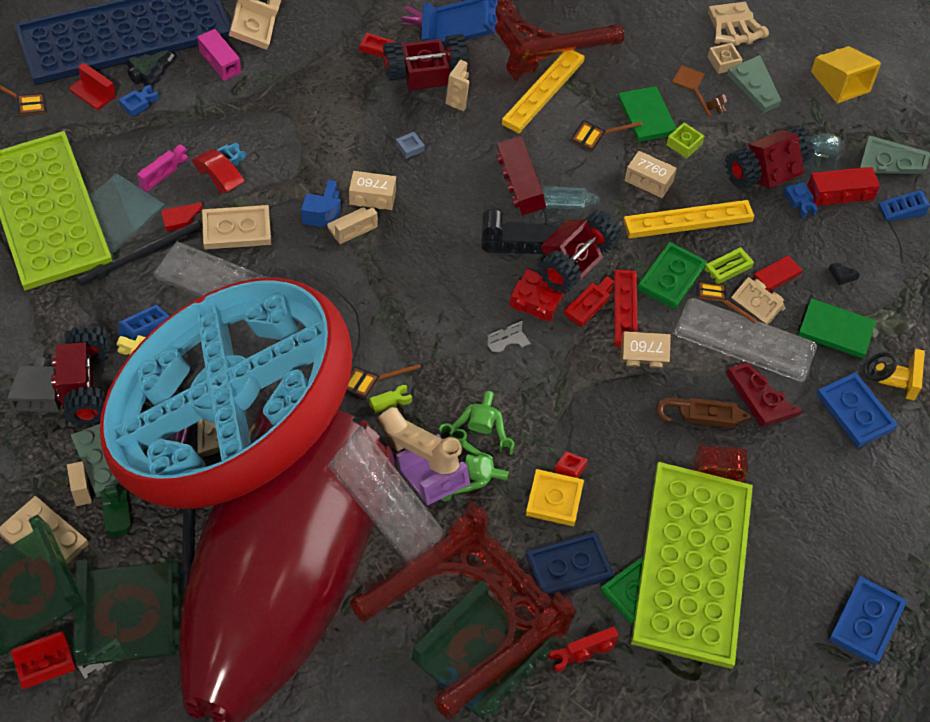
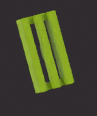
M740 247L706 264L704 270L710 272V277L716 279V284H720L751 269L754 261ZM740 256L742 257V258H740V259H738V260H736V261H732V260H734V259H736V258H738V257H740ZM726 264V266H724V267H722V268H720V269H718V270H715V268L720 267V266Z

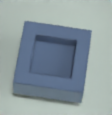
M415 132L396 139V146L406 159L425 151V145Z

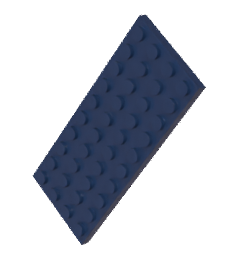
M113 0L14 24L34 85L79 74L78 67L83 63L97 70L126 63V60L131 57H140L145 54L154 55L160 51H175L198 45L197 36L216 29L223 39L231 37L229 36L231 25L220 0Z

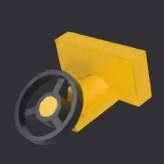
M915 349L909 360L908 368L898 366L895 358L889 353L875 354L865 363L864 373L872 381H879L882 384L906 389L905 399L915 401L922 388L925 351ZM878 358H891L893 360V364H889L884 361L879 362ZM874 361L876 363L874 365L875 372L872 376H870L868 374V368L870 364Z

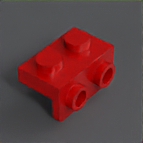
M62 631L11 650L22 689L36 686L44 681L76 670L70 648Z

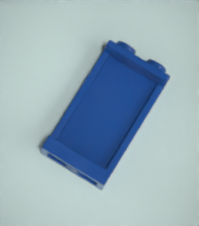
M464 0L437 8L430 2L423 4L422 41L441 39L443 46H445V36L463 34L465 40L494 34L495 25L497 24V17L495 15L497 0Z

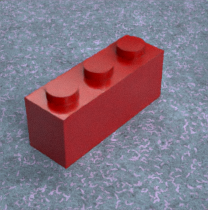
M873 167L812 173L807 187L814 197L813 203L816 206H826L838 203L875 200L880 184Z

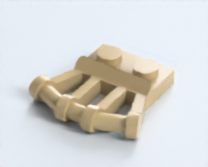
M746 2L709 6L708 14L715 28L714 44L733 43L734 46H739L740 43H746L748 45L759 38L764 39L768 37V29L765 26L759 25L753 19V12H750ZM747 26H748L751 30H753L754 33L749 32ZM734 27L739 28L741 32L740 36L739 34H736ZM725 28L728 35H721V29Z

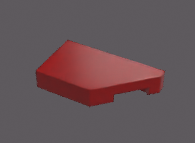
M202 203L161 210L166 232L191 224L197 213L202 211Z

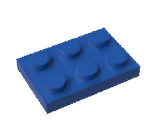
M856 372L819 389L816 394L857 448L895 431L898 427L895 420Z
M860 576L829 641L877 666L907 600Z

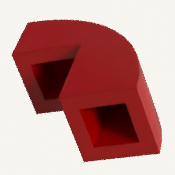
M209 149L192 159L199 174L207 172L220 194L226 193L244 182L235 166L217 150Z

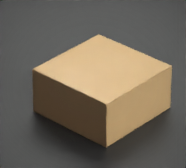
M733 43L709 49L708 59L718 74L728 72V69L741 64L743 61Z
M83 461L67 464L71 493L76 506L92 503L88 476Z

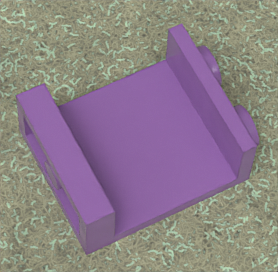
M407 449L396 454L400 473L427 506L470 485L468 467L463 461L459 463V468L453 473L440 474L430 469L428 460Z

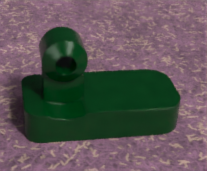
M117 484L106 485L100 493L106 532L109 536L127 534L131 531L132 524L126 489Z

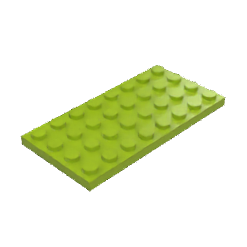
M65 131L0 150V219L24 291L91 270L97 265H105L113 261Z
M662 462L657 463L631 637L632 645L730 669L735 666L753 485Z

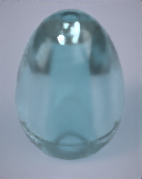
M821 133L811 139V143H814L812 147L815 149L814 154L820 157H833L841 149V141L835 134Z

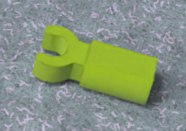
M401 385L394 392L388 391L369 398V405L373 414L396 407L397 404L407 405L411 403V395H401L407 392V386Z

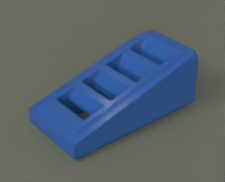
M923 190L879 202L878 206L885 221L925 216L930 204Z
M156 304L120 321L119 336L135 341L138 335L147 337L170 316Z

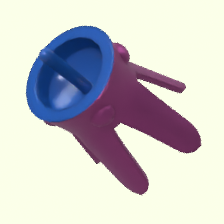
M410 5L405 6V9L414 15L407 14L402 16V21L410 23H402L401 25H417L419 28H422V12Z

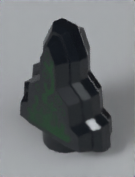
M165 50L154 55L145 54L140 57H131L126 60L129 68L127 70L128 76L134 84L141 82L145 86H152L158 82V77L163 74V69L172 63L175 55L171 51Z

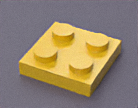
M536 469L526 516L574 527L584 480Z

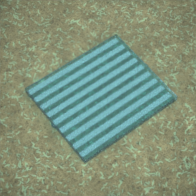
M117 173L89 196L110 255L165 208L164 203Z

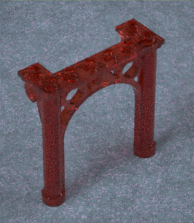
M497 0L495 12L497 24L495 25V31L511 52L506 68L515 81L519 80L522 74L534 72L539 66L538 60L551 56L554 53L604 44L616 45L624 41L625 33L620 24L562 34L547 32L523 19L516 11L512 0ZM519 31L525 32L531 35V37H525L521 35Z
M473 501L468 504L465 516L458 519L449 530L451 534L365 594H359L350 600V605L355 615L362 622H366L423 581L438 574L456 573L471 577L494 593L507 617V638L496 652L434 697L436 708L448 720L459 714V709L555 636H566L576 612L572 602L568 598L563 597L559 592L555 593L553 600H551L546 592H542L538 588L533 578L522 571L516 560L505 553L500 543L495 538L489 536L486 532L489 521L488 515L483 508L478 507ZM473 553L477 554L485 562V565L482 567L470 566L467 563L466 556ZM460 554V563L448 562ZM490 565H491L501 576L495 575V574H493L492 572H490V573L487 575V572H488L489 569H490ZM510 587L519 595V597L513 599L512 603L510 601L512 598ZM518 606L527 607L533 613L534 618L526 621L516 617L515 608ZM516 628L528 630L513 641Z

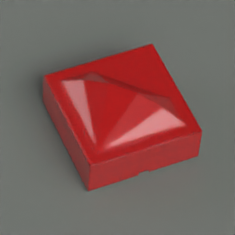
M566 451L555 465V472L578 478L587 467L588 459Z

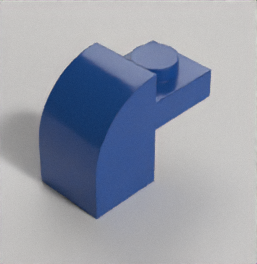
M328 180L324 196L306 193L301 208L302 224L326 226L328 223L339 218L341 214L340 191L337 190V181Z

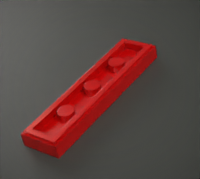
M614 269V347H621V335L624 332H638L636 271Z

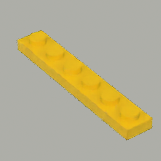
M567 48L503 117L502 125L519 134L581 66L585 56Z
M743 200L624 216L623 223L630 239L753 222L754 214L749 201Z

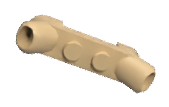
M395 407L389 408L377 418V423L385 432L391 448L398 452L404 448L428 460L430 469L440 474H450L459 468L458 456L462 452V446L455 437L441 439L406 421Z

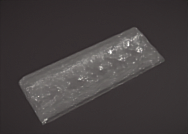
M176 241L154 272V276L158 280L199 297L233 283L249 279L268 278Z
M696 298L688 299L673 333L675 336L802 383L805 382L817 349V345L811 340L759 321L753 323L740 314Z
M360 426L347 444L333 458L329 467L405 562L414 570L419 571L446 533L363 426Z

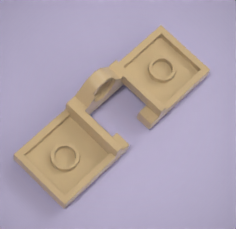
M237 0L229 36L267 50L281 0H267V4L258 0Z

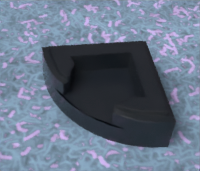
M840 263L830 264L828 268L838 285L858 280L860 276L854 268L850 269L841 266Z

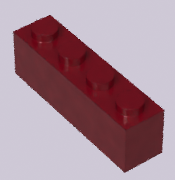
M522 136L497 143L499 152L496 153L499 165L503 164L501 170L504 179H509V181H506L509 193H514L511 198L515 209L519 208L523 216L547 208L542 188Z

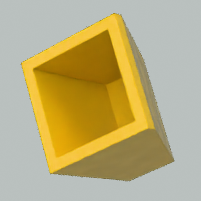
M847 46L815 57L811 72L838 104L869 93L881 62Z

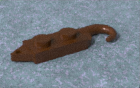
M673 397L660 400L656 407L657 415L667 422L672 421V418L666 416L663 412V409L667 406L680 408L682 418L688 421V423L735 428L736 425L749 421L752 417L737 407V403L690 398V400Z

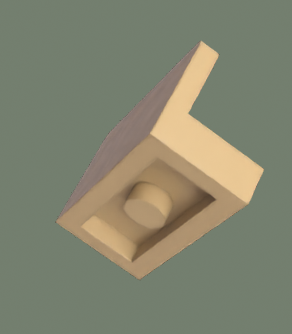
M363 207L328 223L327 228L337 242L342 244L377 228L378 217L374 208L366 210Z

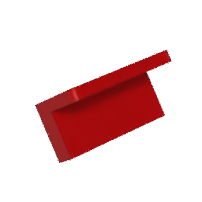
M85 63L78 67L81 79L69 87L71 93L96 110H100L116 98L113 82Z

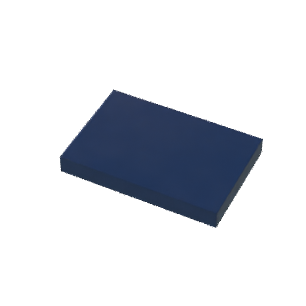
M596 532L526 551L525 553L542 600L608 581L614 577Z

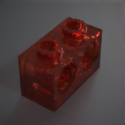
M699 445L694 458V471L743 483L748 472L747 449Z

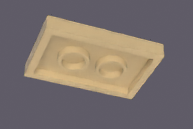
M269 205L202 209L204 250L271 245Z
M36 496L0 526V536L26 559H33L30 561L31 563L42 557L43 561L52 566L55 574L89 545L86 538Z

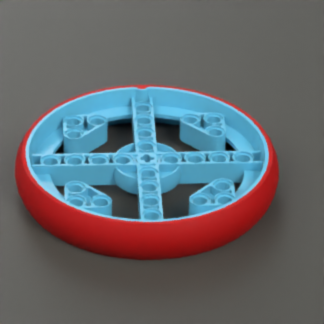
M257 278L233 283L207 293L176 311L157 326L130 354L114 378L104 401L100 420V440L105 460L115 478L123 487L147 502L178 509L203 508L225 503L246 495L276 478L301 458L319 439L336 415L345 396L352 369V347L347 326L340 312L328 298L314 288L283 278ZM244 319L256 336L281 341L246 359L233 354L228 325ZM297 321H299L301 324H303L306 328H304L303 330L299 331V326H298V322H297ZM201 342L205 368L197 375L189 389L172 397L190 371L189 364L182 356ZM314 362L308 381L299 369ZM282 379L263 408L264 415L273 427L251 444L245 410L254 402L260 389ZM148 398L154 407L140 414L142 406ZM202 419L215 423L222 461L205 467L206 464L190 445L165 440V438ZM146 448H148V451H147V456H148V458L146 457V455H145L144 452H143V450L146 449Z

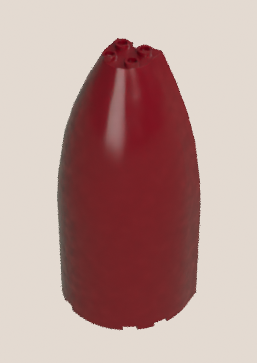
M262 407L258 411L249 430L251 444L273 427L264 415ZM338 409L336 415L319 439L292 466L256 490L231 501L213 506L195 551L184 591L179 628V667L182 701L185 711L189 716L199 720L203 716L213 718L212 722H244L291 679L313 652L337 613L353 581L395 476V461L389 446H383L379 441L380 436L368 425L361 427L353 422L354 417Z

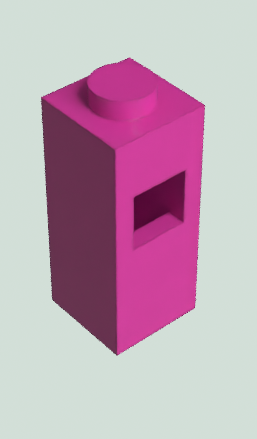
M216 29L197 36L199 52L223 81L241 73L240 58Z

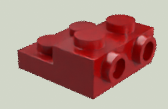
M526 269L522 279L517 282L510 296L509 307L531 314L538 319L551 322L565 293L559 294V291L554 292L553 287H547L548 283L542 281L543 277H540L539 273Z

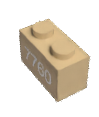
M638 151L627 167L625 181L663 198L674 181L677 168Z
M353 171L349 188V204L392 210L396 193V176Z
M624 332L621 335L620 362L626 363L628 367H640V364H649L650 368H663V365H667L670 362L671 334Z

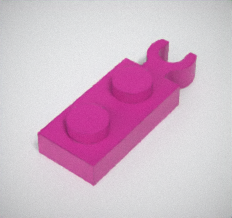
M178 145L173 152L167 151L153 163L143 168L137 174L140 189L146 193L178 169L177 164L183 163L188 159V156L184 154L187 149L182 145Z

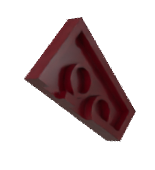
M748 362L728 368L726 375L762 428L800 416L803 410L797 405L792 406L786 400L787 396L781 391L777 393L769 386L768 380Z

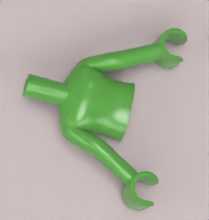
M491 391L485 392L482 404H470L452 425L445 423L439 428L440 436L447 432L450 434L449 437H453V432L461 427L470 416L467 426L470 430L489 434L492 432V426L495 422L500 439L499 451L502 452L503 447L510 448V455L514 451V441L506 438L501 412L491 406L494 393Z
M457 429L455 436L462 438L458 439L461 446L470 453L467 454L465 465L468 467L469 479L475 482H471L470 485L440 499L442 501H449L454 494L480 489L486 486L491 478L505 481L508 479L509 471L494 468L492 456L477 450L466 441V432L462 429Z

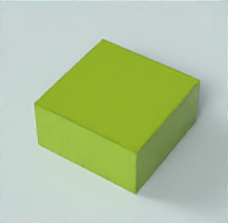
M683 123L668 136L666 145L685 158H688L703 144L704 135Z

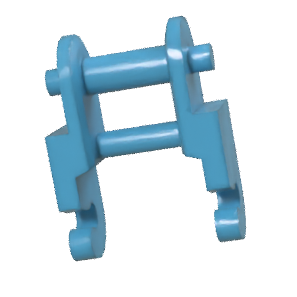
M238 143L230 146L225 145L217 149L224 156L229 155L231 157L229 161L234 166L239 165V161L243 160L247 155L245 151L239 150Z

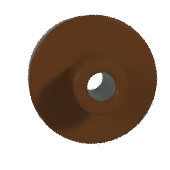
M724 93L708 101L707 105L710 110L716 108L718 113L722 114L727 111L724 103L729 100Z

